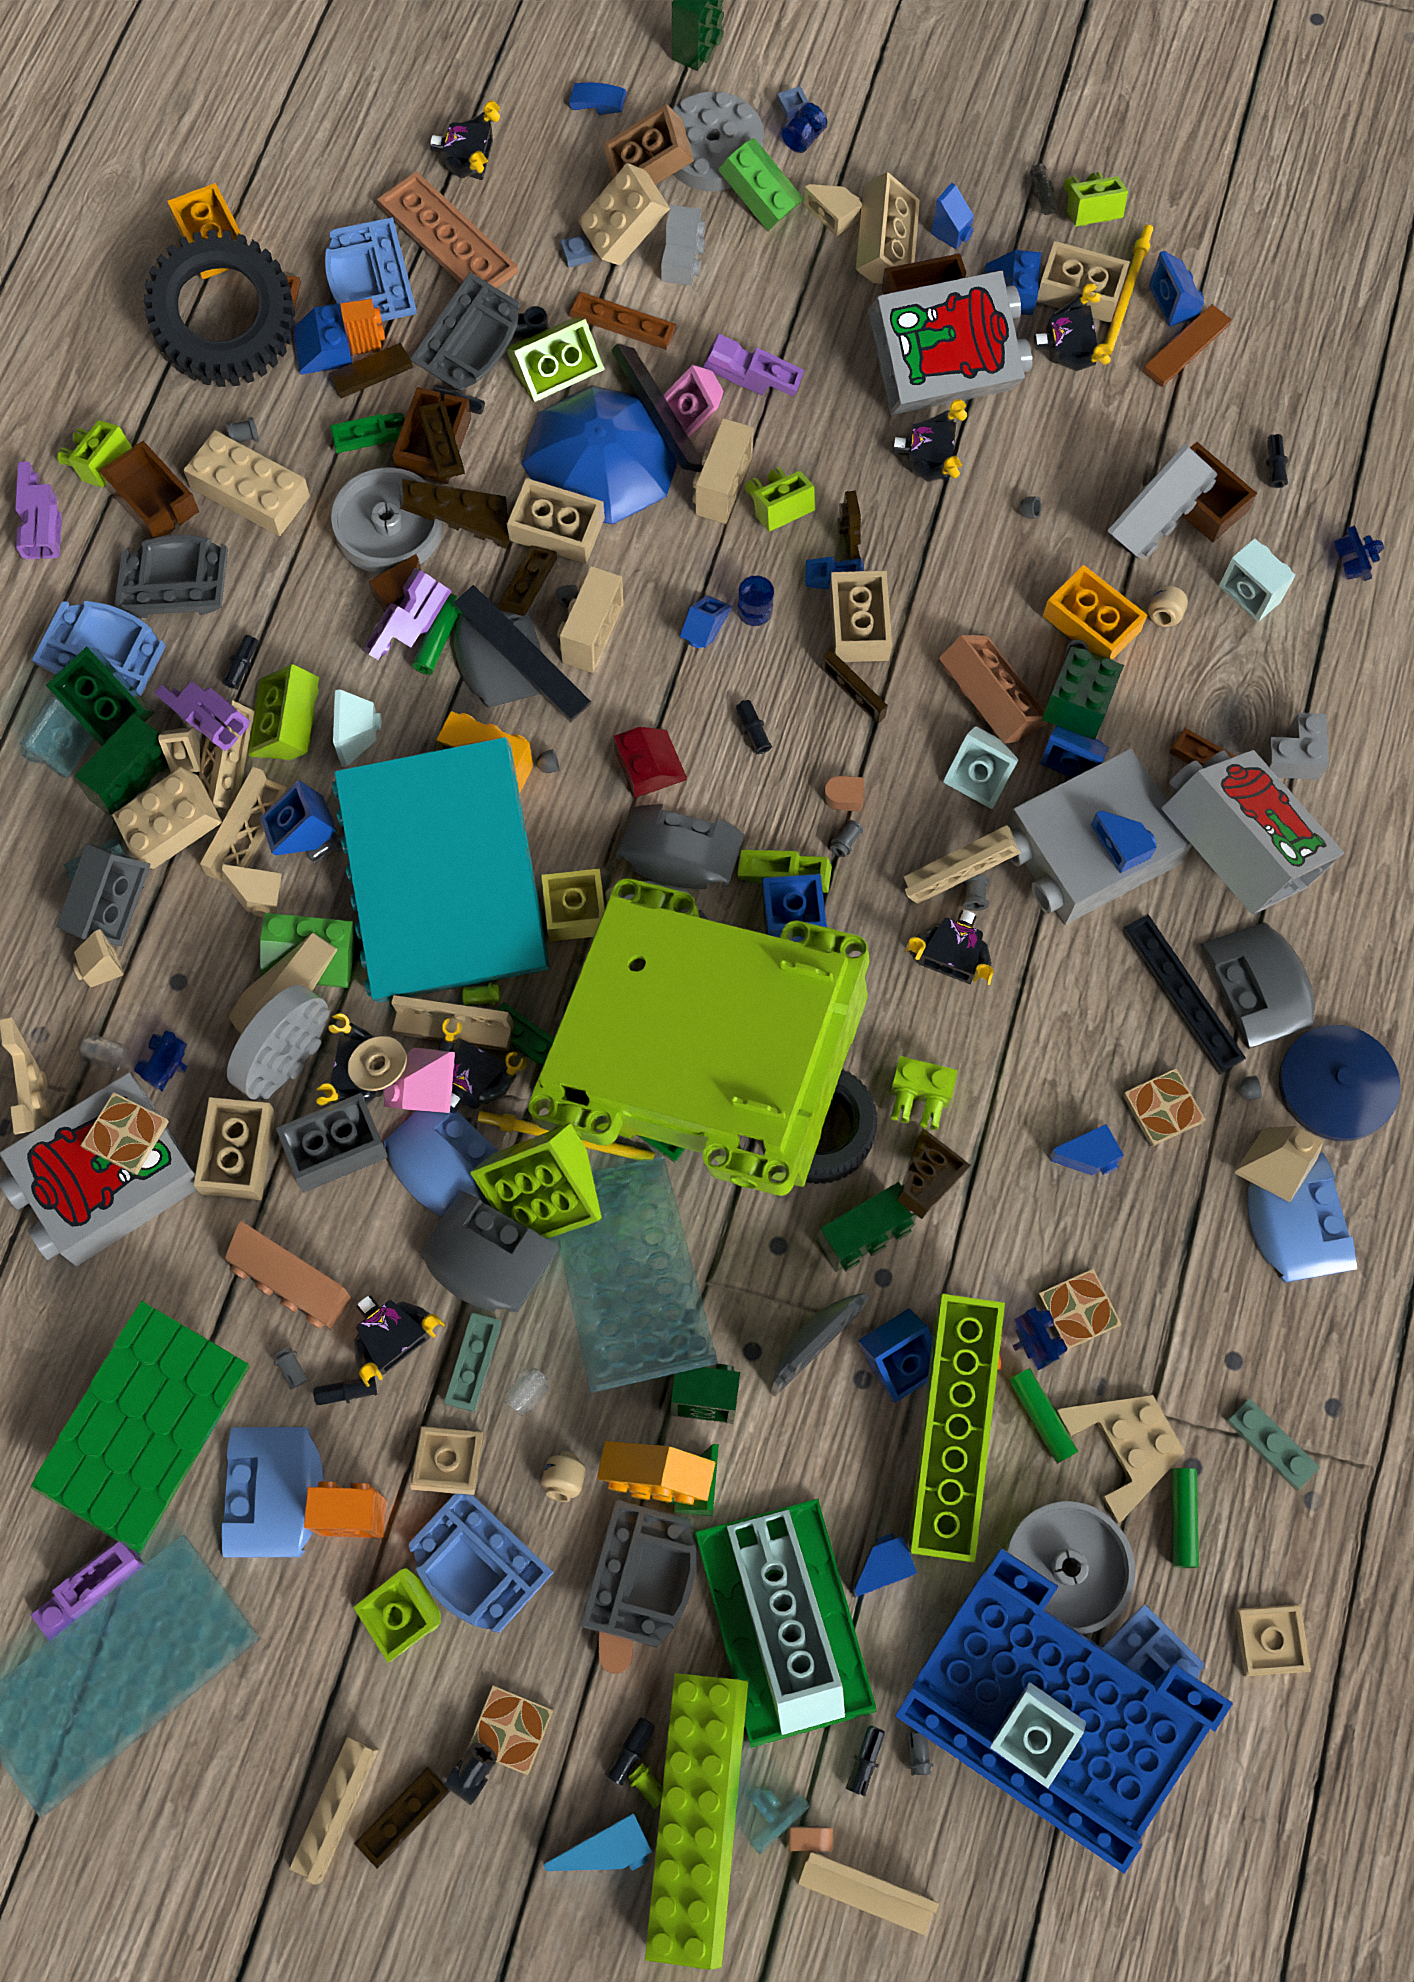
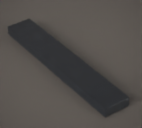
M616 344L611 350L679 465L685 470L701 472L704 466H702L700 455L635 348Z
M474 585L453 602V606L569 722H572L591 704V701Z
M1149 914L1125 926L1122 930L1218 1074L1220 1075L1246 1059L1245 1055Z

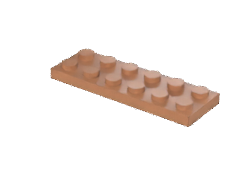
M417 171L377 199L378 206L390 218L393 217V220L460 284L463 283L471 272L495 288H498L518 273V266Z

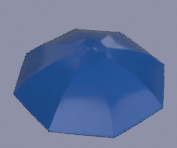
M589 386L537 413L521 464L531 480L603 501L605 515L603 523L615 524L667 497L677 460L637 395Z

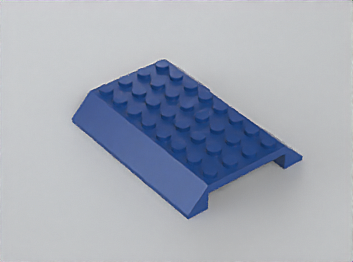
M1001 1548L984 1569L921 1668L895 1716L1125 1874L1142 1847L1141 1837L1209 1730L1211 1729L1214 1732L1217 1730L1233 1702L1175 1663L1155 1682H1152L1046 1611L1045 1607L1057 1590L1058 1585ZM1029 1682L1086 1721L1083 1735L1049 1788L990 1748L994 1736Z

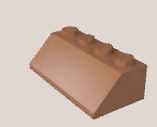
M961 635L939 657L945 665V672L960 685L961 693L976 706L977 714L988 722L993 729V735L1003 743L1018 742L1048 724V722L1042 720L1045 712L1043 706L989 636Z
M240 1221L237 1225L225 1259L232 1265L229 1270L243 1280L247 1276L255 1280L257 1283L254 1287L270 1297L273 1292L282 1299L279 1303L294 1313L297 1309L307 1314L305 1320L316 1328L321 1329L324 1325L331 1330L352 1300L345 1288L244 1222Z

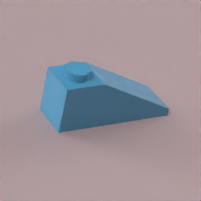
M632 1813L547 1861L543 1866L546 1871L623 1869L629 1865L631 1871L649 1862L647 1855L652 1852V1848L635 1813Z

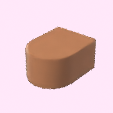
M835 776L829 779L825 786L824 801L832 809L861 811L864 778Z
M599 1632L600 1664L609 1673H623L632 1663L633 1641Z
M787 1826L786 1849L788 1851H833V1828Z

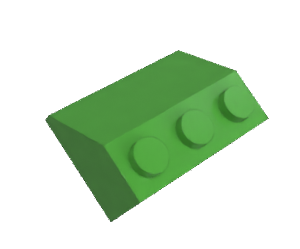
M755 138L745 142L718 169L767 231L772 229L804 200Z
M265 913L260 937V977L309 935L315 933L338 949L316 985L349 988L357 940L353 921Z

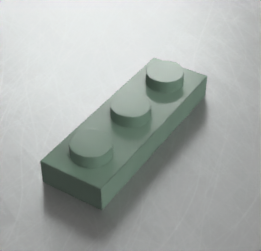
M471 1313L444 1401L445 1405L473 1413L476 1412L501 1329V1320Z
M1250 1398L1226 1421L1296 1491L1320 1468Z

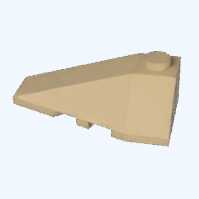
M315 933L309 935L242 993L228 1016L237 1031L242 1034L262 1007L281 991L294 985H303L313 991L338 949Z

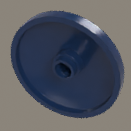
M1325 1025L1304 1033L1287 1050L1280 1065L1279 1089L1287 1110L1306 1130L1328 1140L1354 1141L1373 1134L1391 1118L1399 1102L1400 1077L1393 1058L1386 1048L1374 1037L1350 1026Z

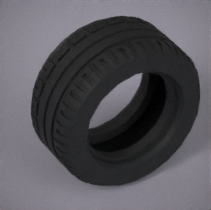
M843 1068L832 1100L839 1103L849 1115L852 1126L851 1134L847 1141L835 1150L815 1152L806 1179L807 1183H832L835 1180L838 1181L841 1178L847 1177L848 1174H852L868 1156L876 1135L878 1118H876V1105L870 1091H867V1087L862 1084L860 1079L858 1080L855 1075H851L849 1071H844L845 1069Z

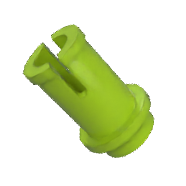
M489 983V986L463 988L464 1006L487 1003L495 1006V1003L501 1002L499 985Z
M642 1763L628 1776L631 1781L630 1786H635L651 1804V1807L655 1809L661 1804L663 1787L650 1773L652 1768L650 1766L646 1768Z

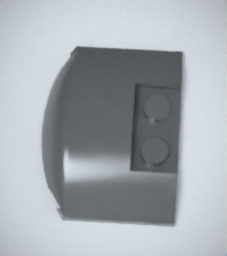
M470 272L410 360L454 389L465 390V388L482 379L503 356L517 326L520 303Z
M169 535L141 542L143 547L131 554L128 549L121 553L114 607L139 618H148L149 614L198 612L199 615H204L222 608L228 548L222 543L220 547L211 543V540L206 537Z
M500 600L492 602L498 609ZM528 610L525 617L501 611L541 651L530 610ZM459 612L454 630L455 654L461 674L472 693H476L485 700L483 704L488 708L540 695L541 693Z
M662 804L634 807L616 858L620 862L624 857L634 865L633 871L672 886L707 889V884L723 881L722 887L729 886L744 839V834L719 818L717 823L662 810Z
M1263 922L1201 944V948L1248 1049L1314 1026L1315 1001L1307 971L1289 942L1279 932L1271 928L1269 924Z
M460 1190L420 1250V1254L433 1277L459 1299L489 1311L510 1308L512 1313L519 1312L559 1250V1247L530 1228H526L483 1203L480 1199Z
M865 1293L852 1295L832 1303L815 1314L803 1325L790 1341L779 1362L771 1389L774 1397L863 1311L868 1300V1296Z
M616 1500L581 1627L658 1647L663 1642L662 1639L679 1622L692 1591L696 1570V1544H694L689 1529L692 1528L690 1519Z

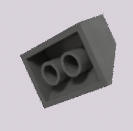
M86 843L56 927L82 939H87L94 931L101 929L111 944L122 946L151 864L107 848Z
M362 1093L276 1128L295 1180L303 1193L389 1158Z

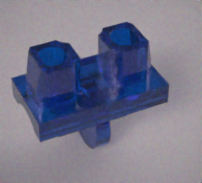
M1355 525L1347 528V535L1335 540L1334 545L1339 558L1351 553L1355 556V559L1343 563L1347 580L1363 576L1364 581L1372 579L1370 572L1372 567L1368 558L1371 557L1373 563L1380 560L1379 553L1384 549V544L1382 540L1373 541L1372 536L1368 535L1363 538L1365 545H1363Z
M165 1030L163 1035H152L148 1043V1048L153 1051L150 1060H139L134 1069V1072L156 1090L162 1092L168 1080L172 1079L176 1071L185 1073L187 1070V1066L181 1062L185 1055L184 1051L187 1044L178 1039L173 1032Z
M1036 1307L1014 1319L1019 1328L1015 1332L1020 1341L1012 1346L1015 1352L1024 1349L1028 1359L1033 1358L1038 1370L1060 1359L1059 1356L1067 1351L1068 1348L1064 1340L1060 1336L1051 1339L1046 1330L1054 1325V1319L1049 1310L1037 1311Z

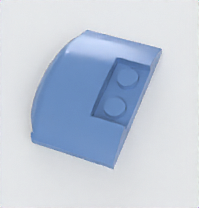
M393 217L331 230L329 236L332 240L329 247L326 248L325 267L328 284L336 304L372 298L374 308L379 307L382 321L417 314Z
M67 601L61 602L32 661L57 675L86 646L99 650L141 696L166 646L162 640H158L146 623L124 610L92 601H84V604L69 606Z
M416 1110L384 1140L390 1164L399 1181L418 1202L430 1211L443 1217L460 1190L489 1205L470 1172L487 1157L499 1150L486 1140L458 1111L456 1113Z
M1324 1153L1319 1154L1317 1161L1290 1203L1252 1182L1247 1188L1248 1216L1255 1241L1268 1265L1272 1263L1284 1275L1280 1277L1284 1283L1357 1269L1353 1236H1349L1334 1184L1336 1177Z
M231 1427L226 1456L228 1458L224 1523H222L223 1558L302 1557L305 1550H302L311 1537V1534L314 1535L313 1532L304 1528L308 1487H317L318 1482L324 1481L319 1450L316 1449L309 1436L311 1432L308 1427Z
M454 1494L409 1543L410 1552L414 1551L417 1565L415 1568L427 1589L439 1603L463 1621L475 1627L492 1629V1632L500 1633L554 1573L473 1495Z
M1146 1604L1129 1617L1119 1630L1101 1647L1152 1682H1155L1173 1663L1197 1679L1199 1678L1200 1669L1203 1671L1204 1662Z

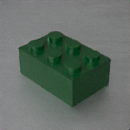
M724 0L672 1V60L696 71L700 69L703 63L708 62L712 50L723 39L722 21L724 12L722 11V3Z
M88 646L46 684V687L101 746L110 739L132 714L146 722L155 713L99 650Z
M1071 646L1042 720L1095 740L1124 665L1112 659L1090 653L1085 649Z
M132 714L74 775L87 798L112 818V814L130 803L138 793L145 791L152 778L168 766L159 743V732Z
M899 1181L820 1228L816 1242L835 1272L842 1268L845 1272L853 1269L860 1264L859 1259L867 1253L874 1256L887 1247L885 1244L895 1237L898 1241L912 1232L911 1228L915 1225L914 1222L917 1215L908 1212L904 1205L897 1200L901 1189Z
M683 1360V1364H676L671 1399V1416L733 1424L740 1372L734 1371V1366L726 1364H715V1369L702 1367L703 1363L695 1360Z

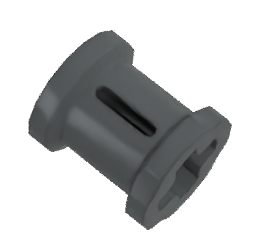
M250 417L248 421L234 424L231 421L226 422L229 437L238 443L249 440L259 441L253 417Z
M978 874L963 881V884L966 886V899L963 900L962 906L965 909L974 911L988 908L989 901L986 899V886L989 885V878Z

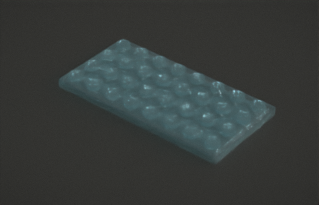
M664 1156L592 1172L602 1218L595 1223L557 1235L590 1393L717 1364V1356Z
M185 1535L179 1537L0 1681V1760L40 1818L52 1811L261 1639Z

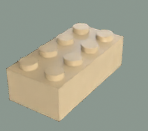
M216 430L213 431L183 470L191 489L279 537L310 497L305 478Z

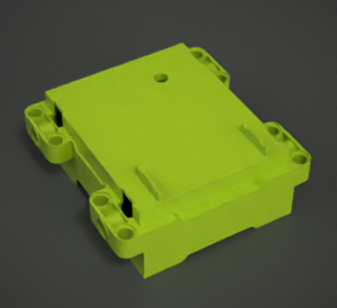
M625 878L618 881L613 887L553 1045L549 1050L530 1098L528 1109L531 1116L540 1128L548 1131L571 1123L581 1140L597 1145H610L617 1139L618 1135L631 1139L634 1138V1135L703 1153V1161L712 1177L737 1184L744 1188L782 1196L789 1193L794 1185L804 1187L849 1047L853 1043L868 998L865 975L870 957L866 941L858 935L802 921H792L786 924L780 938L699 918L694 898L686 892ZM634 894L632 898L624 899L625 896ZM689 908L688 912L679 913L681 909ZM794 937H803V940L800 942L791 941ZM853 951L862 952L857 957L848 956ZM642 959L646 962L645 967L638 972L632 971L631 966L635 960ZM571 1087L585 1091L590 1100L588 1106L569 1101L565 1096L566 1088ZM543 1108H547L548 1114L539 1115ZM738 1134L764 1141L766 1149L764 1156L742 1150ZM715 1159L720 1165L711 1164L712 1160ZM771 1178L779 1180L780 1182H773L771 1181Z

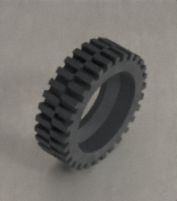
M208 230L209 238L202 239L200 232L193 233L195 241L189 243L185 236L179 239L180 249L177 250L173 244L166 248L169 254L168 259L160 254L156 259L160 269L152 266L149 271L152 281L146 279L145 283L147 294H144L145 315L161 353L163 352L170 364L174 363L176 370L181 374L186 370L188 377L194 381L200 376L202 383L206 385H211V380L215 379L218 387H226L225 379H231L233 386H239V377L243 376L250 383L255 381L253 373L256 371L263 377L267 374V364L272 368L278 364L277 354L284 357L287 352L285 343L291 344V331L295 329V309L285 273L282 272L276 259L272 260L271 253L266 248L261 252L259 243L253 239L250 245H248L244 235L238 234L236 241H234L231 231L223 230V237L218 238L215 230ZM225 268L239 271L253 283L257 290L259 309L256 319L251 327L237 338L227 341H211L194 334L180 317L178 300L183 285L192 277L207 270Z

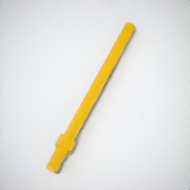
M1149 224L1143 226L1140 238L1135 242L1133 248L1134 256L1104 342L1111 350L1105 352L1104 355H1111L1143 258L1148 255L1150 249L1149 240L1153 231V227Z
M480 1110L478 1115V1122L500 1127L501 1131L512 1133L514 1130L539 1136L549 1132L540 1128L536 1123L516 1119V1115L507 1113L499 1115ZM581 1140L584 1146L589 1149L651 1164L654 1161L655 1152L615 1142L603 1146Z

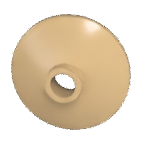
M378 1036L368 1039L360 1044L352 1053L348 1063L349 1076L353 1083L361 1089L368 1091L384 1089L396 1082L404 1072L407 1063L406 1051L399 1041L391 1037Z

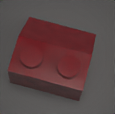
M637 727L613 736L614 751L634 799L687 780L667 730Z

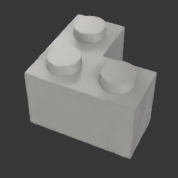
M671 204L666 223V245L661 263V281L692 286L694 275L699 276L701 260L698 259L699 254H704L705 238L703 237L706 227V221H702V209Z
M1298 713L1289 727V738L1271 737L1262 751V760L1278 778L1319 780L1329 766L1326 714Z

